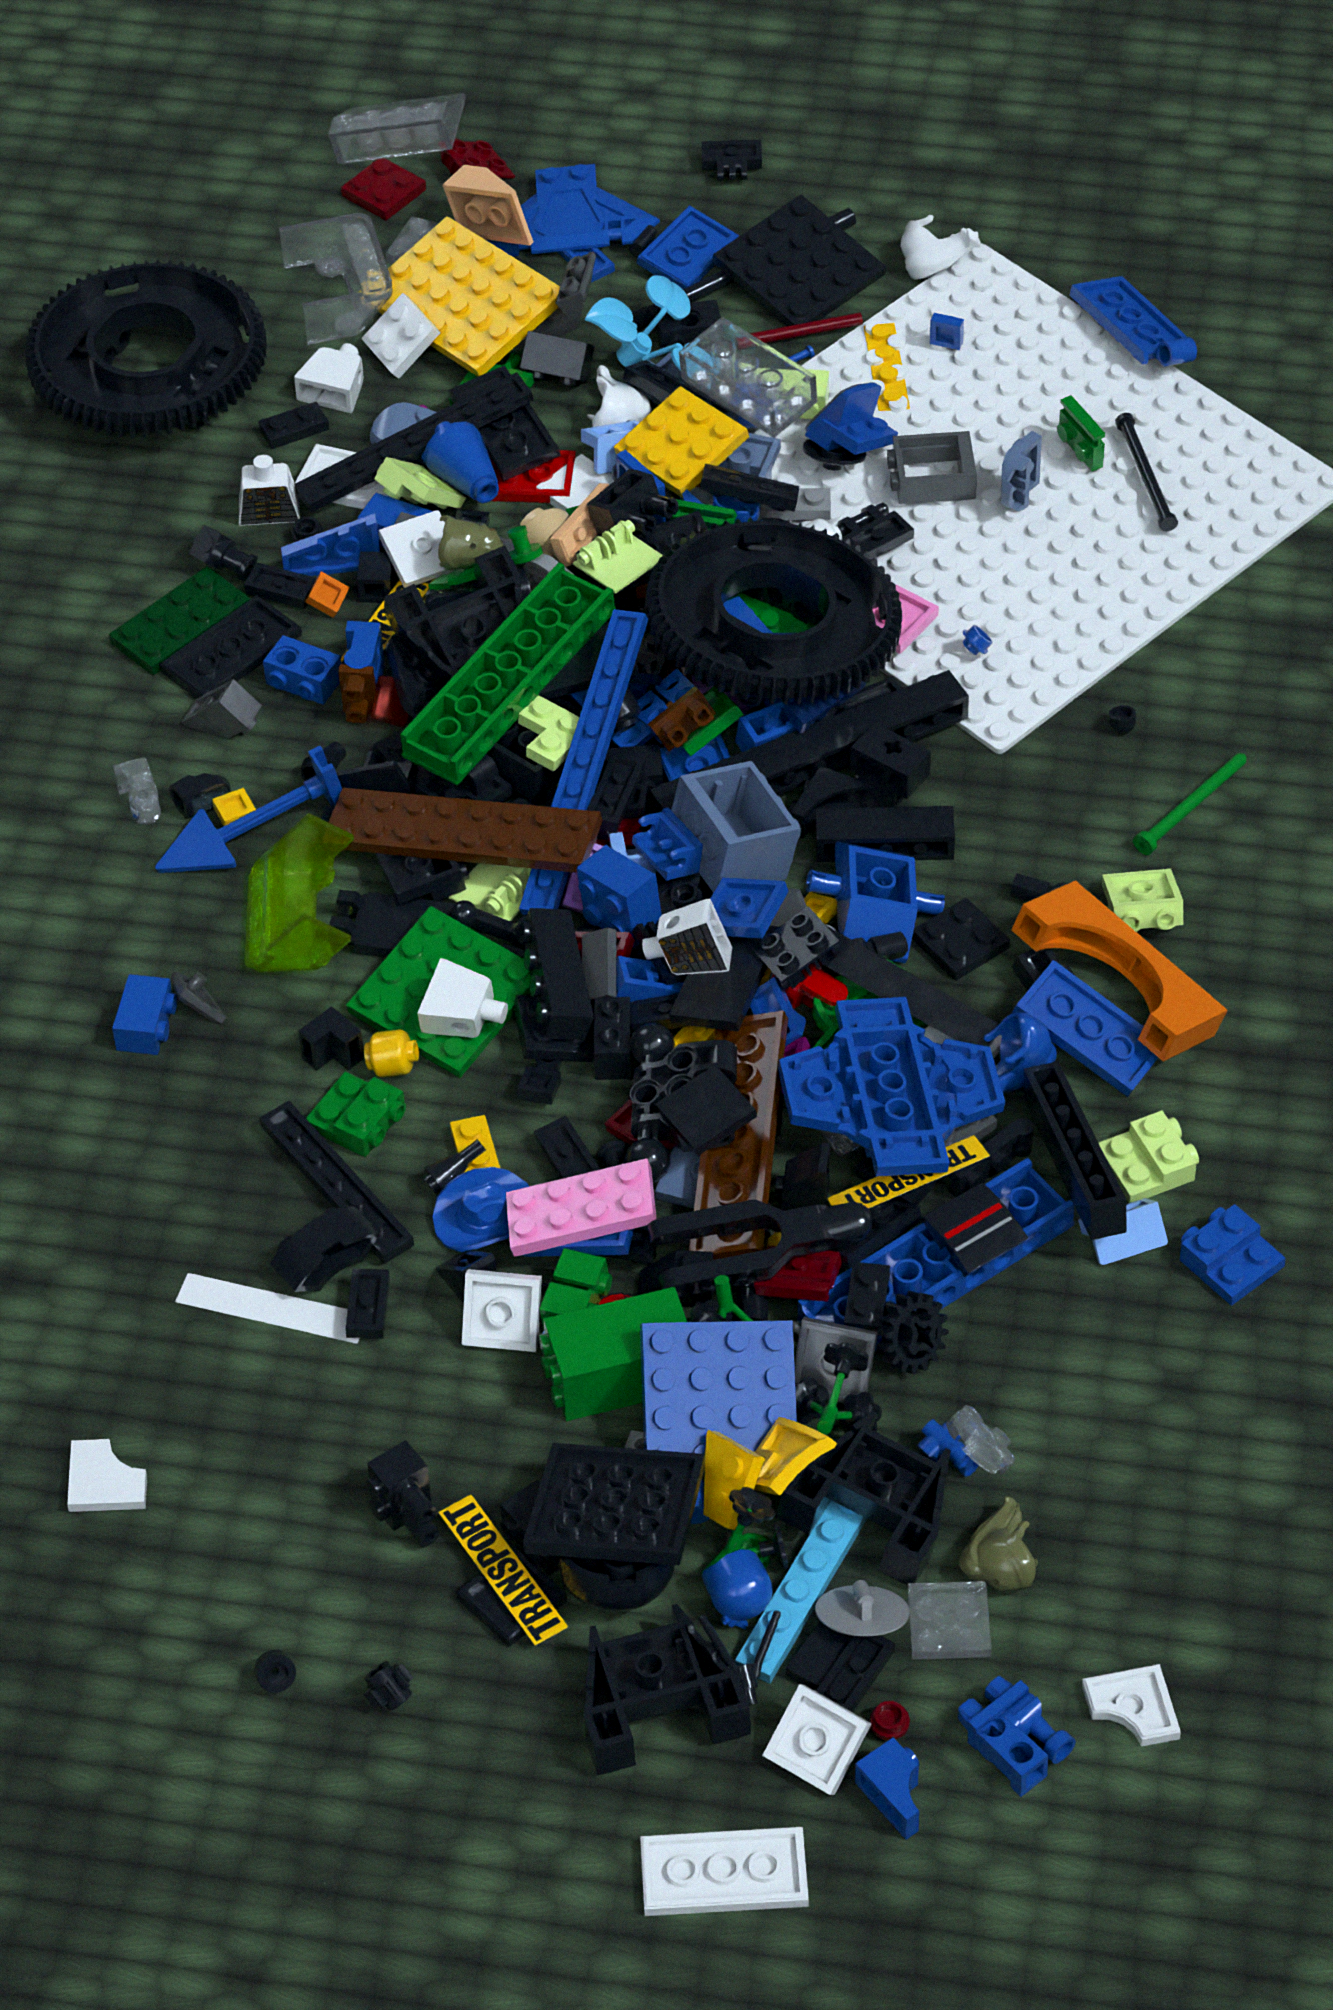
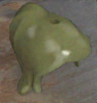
M448 515L440 517L439 521H445L438 547V558L441 562L439 565L447 570L472 567L475 565L476 557L503 546V541L500 539L496 529L488 528L484 523L455 519Z
M1005 1496L1004 1503L977 1528L959 1558V1567L970 1580H977L979 1583L987 1582L1001 1591H1013L1032 1587L1038 1560L1034 1559L1022 1541L1025 1529L1030 1524L1028 1521H1022L1020 1505L1012 1497Z

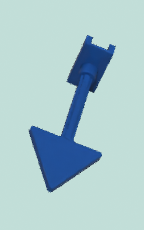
M319 745L308 751L316 776L304 781V785L228 825L216 829L205 810H198L156 864V871L158 873L235 868L237 864L225 845L227 841L310 798L314 800L324 794L330 805L336 806L342 787L332 763L328 764L322 747Z

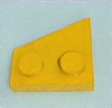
M708 1430L706 1434L703 1515L727 1529L735 1530L738 1524V1513L732 1508L733 1503L729 1499V1494L734 1489L741 1490L742 1487H749L754 1490L765 1458L722 1433Z

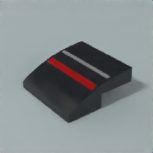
M983 1182L921 1218L940 1250L946 1247L964 1277L1016 1248L1028 1239L1014 1216Z

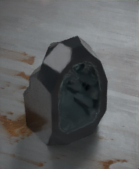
M202 773L195 777L187 775L171 784L169 790L170 796L179 812L185 818H193L200 809H204L206 814L213 811L212 799L231 792V786L227 779L221 775Z

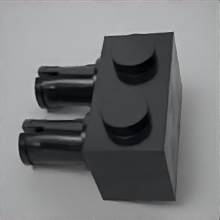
M634 469L627 470L587 503L597 536L601 537L603 532H610V529L621 520L624 522L630 520L635 526V533L648 537L657 529V520L653 517L654 514L669 519L673 517L672 515H676L679 508L678 501L675 498L659 495L653 474Z
M405 1440L367 1462L369 1479L366 1481V1484L372 1496L369 1505L373 1514L380 1522L385 1520L393 1531L405 1525L422 1547H426L435 1542L439 1537V1530L432 1522L437 1515V1509L431 1502L428 1467L408 1441Z

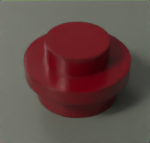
M884 1701L871 1712L870 1723L872 1724L870 1727L872 1732L881 1739L890 1740L893 1737L899 1739L909 1729V1714L901 1704L895 1701Z

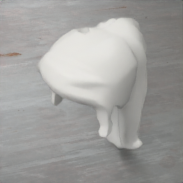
M928 215L926 218L916 221H909L901 238V250L905 257L906 270L910 278L914 280L929 278L934 273L941 272L950 267L974 247L979 248L981 242L978 238V232H973L970 228H962L957 234L938 239L923 227L932 222L933 215Z
M600 365L598 367L596 381L603 399L601 408L595 416L587 414V417L592 420L593 427L633 420L641 422L652 412L649 399L642 391L611 378L609 370L605 366Z

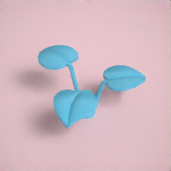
M655 275L648 279L645 285L646 293L649 299L660 307L661 310L643 332L637 333V324L632 322L633 314L631 310L615 298H603L596 302L588 311L585 321L597 325L612 338L622 342V345L616 351V355L620 363L625 367L642 360L650 361L652 358L671 352L673 362L683 374L707 395L713 391L716 374L715 365L711 357L697 345L687 343L683 347L680 343H675L650 353L652 341L648 334L666 312L679 321L684 319L690 312L689 298L685 291L676 283L660 275Z

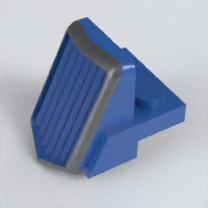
M874 382L855 384L841 390L805 427V436L827 451L844 447L854 455L892 445L893 436H897L898 432L889 427L885 420L873 416L881 392V386Z

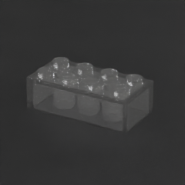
M723 316L679 351L681 377L684 381L773 438L818 402L815 374Z

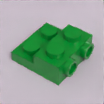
M345 1071L306 1119L322 1137L366 1158L374 1147H378L383 1142L386 1132L392 1124L402 1119L406 1110L404 1092L378 1078L373 1077L368 1083Z

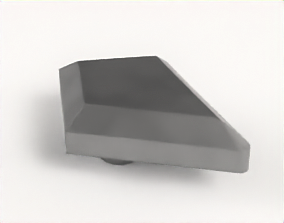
M176 970L171 975V980L179 1000L208 1020L222 1024L227 1016L203 986L207 982V978L200 972H196L192 978H189Z

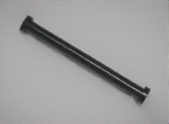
M1122 413L1115 419L1116 427L1123 432L1159 517V528L1165 532L1171 531L1178 525L1177 517L1170 512L1134 428L1135 420L1131 413Z

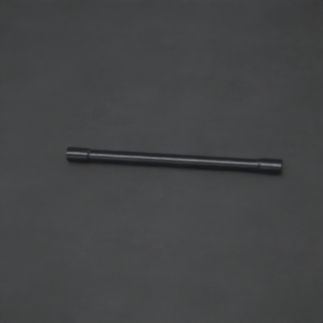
M846 208L829 217L843 230L856 224L855 214L850 208ZM720 271L683 290L691 303L734 282V280L723 271ZM651 304L632 312V322L637 324V330L651 323L655 318V307H658L657 305Z

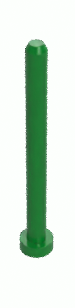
M1244 753L1234 755L1148 832L1140 831L1133 838L1135 848L1143 855L1153 853L1157 849L1158 840L1246 764V755Z

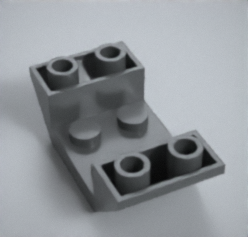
M593 251L583 256H575L567 263L556 300L558 308L532 332L560 337L578 329L590 289L596 254ZM526 337L516 346L524 348Z

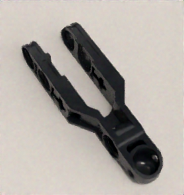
M753 1199L661 1217L651 1221L647 1229L650 1234L651 1244L657 1245L680 1241L682 1244H687L690 1239L718 1234V1237L764 1228L777 1233L781 1232V1239L775 1248L675 1267L662 1272L659 1275L662 1289L675 1287L678 1297L681 1298L716 1291L714 1279L719 1275L729 1277L731 1288L771 1280L792 1258L858 1244L870 1234L873 1218L870 1210L865 1205L856 1202L833 1206L820 1204L784 1211Z

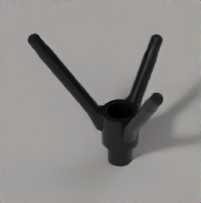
M778 1610L773 1612L754 1662L741 1666L735 1664L707 1617L700 1615L698 1619L712 1641V1645L717 1650L718 1656L727 1667L731 1666L739 1676L749 1706L758 1704L755 1689L758 1688L756 1678L760 1677L762 1664L777 1628L781 1612Z

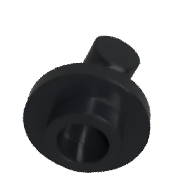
M648 225L633 244H629V250L633 256L638 258L656 239V228Z

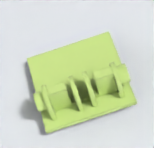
M621 520L610 529V532H603L602 537L597 536L594 541L581 547L580 553L577 554V560L573 562V565L606 588L613 589V593L616 594L652 569L654 565L658 564L659 558L663 555L632 534L635 531V526L630 520L625 522Z
M479 863L469 873V879L464 880L466 890L449 896V899L455 902L462 900L470 901L477 909L511 921L520 911L519 907L532 868Z

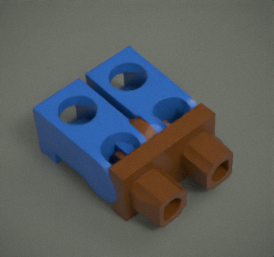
M347 621L345 632L348 651L344 655V664H340L339 667L343 711L346 712V721L366 723L368 714H377V700L385 669L381 624Z
M675 669L664 678L660 685L654 687L663 701L651 690L637 700L641 710L647 704L652 703L649 708L641 711L637 718L668 751L674 747L679 748L687 741V737L700 726H706L714 719L713 715L716 714L700 690L678 669ZM679 681L673 688L667 690L670 685Z

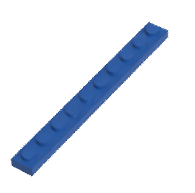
M613 609L551 807L587 810L591 802L648 623L645 613ZM532 868L519 907L522 915H527L529 908L558 909L570 872Z

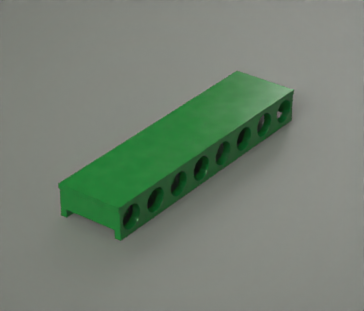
M558 562L400 734L403 750L402 757L458 785L519 718V713L538 696L539 692L611 617L613 609H616L613 589L607 587L603 590L565 571L564 564Z

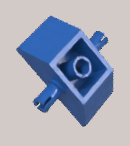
M837 841L835 844L836 875L817 872L812 869L809 870L805 885L807 886L806 892L835 896L837 900L838 932L851 940L862 937L867 942L870 937L901 931L907 940L908 952L904 957L890 961L906 963L917 912L936 916L943 912L945 896L943 894L938 895L916 890L914 857Z

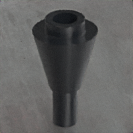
M476 1139L460 1153H454L425 1166L424 1168L428 1173L423 1179L434 1193L437 1194L444 1189L448 1182L464 1173L469 1167L468 1164L485 1152L486 1149Z

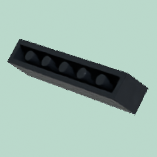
M1059 1062L1024 1068L1025 1103L1090 1239L1095 1240L1126 1233V1198Z

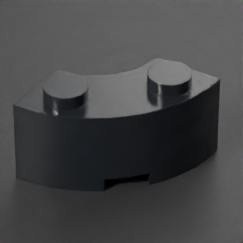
M355 1206L331 1207L321 1216L303 1226L293 1236L283 1239L278 1246V1252L270 1264L295 1292L321 1291L325 1284L340 1270L352 1264L363 1262L380 1233Z

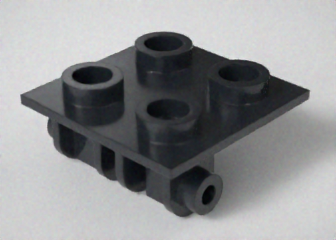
M809 906L792 916L790 920L764 936L762 940L751 947L777 977L778 983L784 990L789 987L794 989L796 985L806 979L802 972L803 969L811 977L813 974L808 967L811 963L819 971L822 968L817 959L824 966L834 958L839 957L838 952L842 950L839 944L841 942Z

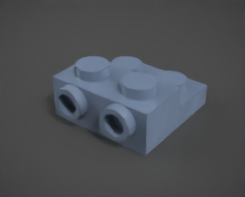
M749 433V438L718 467L772 479V468L781 449V439Z

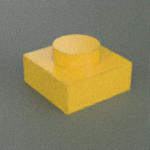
M244 787L212 799L213 808L223 826L256 810Z

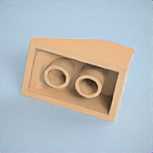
M463 165L442 185L455 221L486 240L529 246L533 243L516 191L488 168Z

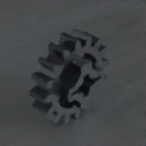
M909 1290L906 1295L896 1294V1304L889 1302L885 1304L888 1314L886 1316L879 1315L878 1317L883 1326L881 1329L875 1330V1332H878L877 1335L882 1338V1341L876 1345V1350L885 1352L881 1360L891 1364V1369L916 1374L918 1369L928 1370V1360L933 1362L939 1360L936 1350L945 1349L946 1347L941 1342V1337L949 1334V1330L942 1328V1324L948 1317L945 1314L939 1313L943 1305L940 1302L933 1301L934 1296Z

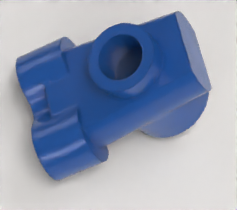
M932 1419L923 1427L921 1432L925 1437L916 1446L928 1459L937 1463L941 1454L947 1448L951 1450L949 1460L962 1475L968 1477L976 1471L979 1461L974 1457V1453L959 1441L962 1436L950 1423L945 1421L942 1425H939Z

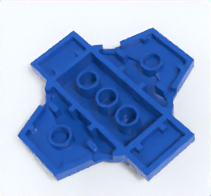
M906 997L836 1001L835 1013L840 1031L834 1035V1040L829 1047L823 1049L817 1046L779 1059L778 1073L790 1124L846 1135L852 1141L865 1148L866 1156L872 1159L876 1177L948 1172L950 1162L944 1141L952 1134L954 1129L1003 1112L1005 1099L991 1048L951 1039H945L943 1044L934 1043L924 1036L925 1029L913 1024Z

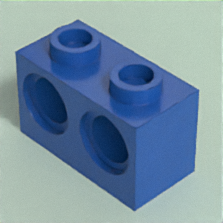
M282 635L263 660L266 684L275 689L298 695L306 700H312L324 705L340 683V655Z

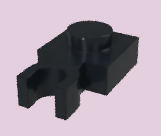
M555 1058L552 1062L536 1059V1067L526 1066L517 1087V1099L552 1105L561 1084V1072H559L561 1068L560 1058Z

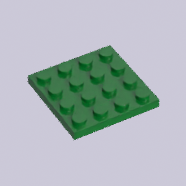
M430 906L346 1004L348 1013L380 1032L398 1029L406 1031L411 1040H416L421 1056L461 1078L513 1016L516 996H526L530 992L531 976L530 971L525 969L523 958ZM440 958L484 975L491 980L494 993L493 1000L508 1004V1012L503 1024L485 1020L479 1036L475 1038L421 1032L417 1013Z

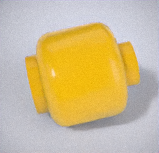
M401 1029L376 1032L371 1036L370 1042L365 1043V1063L368 1070H373L376 1076L380 1078L407 1075L412 1070L413 1063L419 1060L418 1044L416 1040L410 1039L406 1031Z

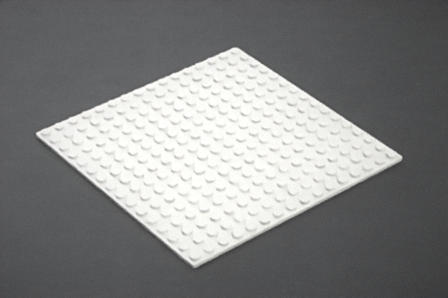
M980 244L979 248L974 247L950 267L935 273L868 319L863 325L858 326L799 367V369L829 371L828 403L841 390L855 384L877 383L881 386L880 395H882L885 391V384L880 380H873L871 365H881L883 358L876 355V349L868 351L864 325L865 331L872 335V327L874 325L895 323L896 334L888 338L887 344L893 347L894 350L900 351L902 365L895 364L892 367L898 370L896 381L905 379L910 409H906L908 401L906 397L902 396L897 401H889L891 411H879L878 404H876L873 416L885 420L889 427L898 432L897 436L970 431L977 473L976 499L899 504L897 491H891L890 472H894V469H888L887 450L893 449V444L867 451L866 458L861 463L842 466L841 470L838 471L827 470L822 467V462L814 460L805 454L802 449L803 443L809 439L805 436V427L812 419L793 418L776 410L773 419L763 427L747 429L748 433L781 439V449L772 468V480L800 486L799 488H830L831 520H825L829 524L834 523L838 525L839 520L847 516L852 518L860 514L863 508L869 505L876 506L884 502L888 506L889 513L895 510L914 528L913 539L875 559L878 561V566L885 568V574L891 576V582L939 606V613L936 619L901 654L897 652L892 654L891 661L886 662L885 669L879 670L889 677L893 676L897 683L903 687L922 681L929 676L950 670L969 695L968 719L958 722L956 725L997 754L1006 752L1333 503L1332 468L1176 367L1163 366L1155 358L1148 360L1147 364H1141L1080 305L985 244ZM934 313L964 319L963 344L960 350L930 344V320ZM1070 395L1074 397L1106 433L1105 437L1101 439L1105 444L1103 468L1093 472L1084 462L1078 460L1073 449L1060 439L1057 432L1060 410L1064 408L1060 403V399ZM1122 413H1131L1135 420L1134 428L1170 512L1177 517L1178 525L1171 531L1165 532L1159 528V517L1123 432L1116 427L1115 419ZM1034 431L1042 436L1040 482L1029 491V506L1024 510L1016 511L1000 503L1002 464L1007 451L1014 442L1022 439L1029 432ZM957 461L904 464L906 477L959 473ZM701 482L690 491L703 504L712 505L713 495L709 494L706 490L700 489ZM761 504V515L758 520H761L762 517L766 518V505ZM813 520L789 521L791 524L799 525V523L802 522L803 526H805ZM973 625H977L991 638L993 643L988 648L986 654L979 652L977 655H974L962 643L965 639L963 635L964 629L968 631Z

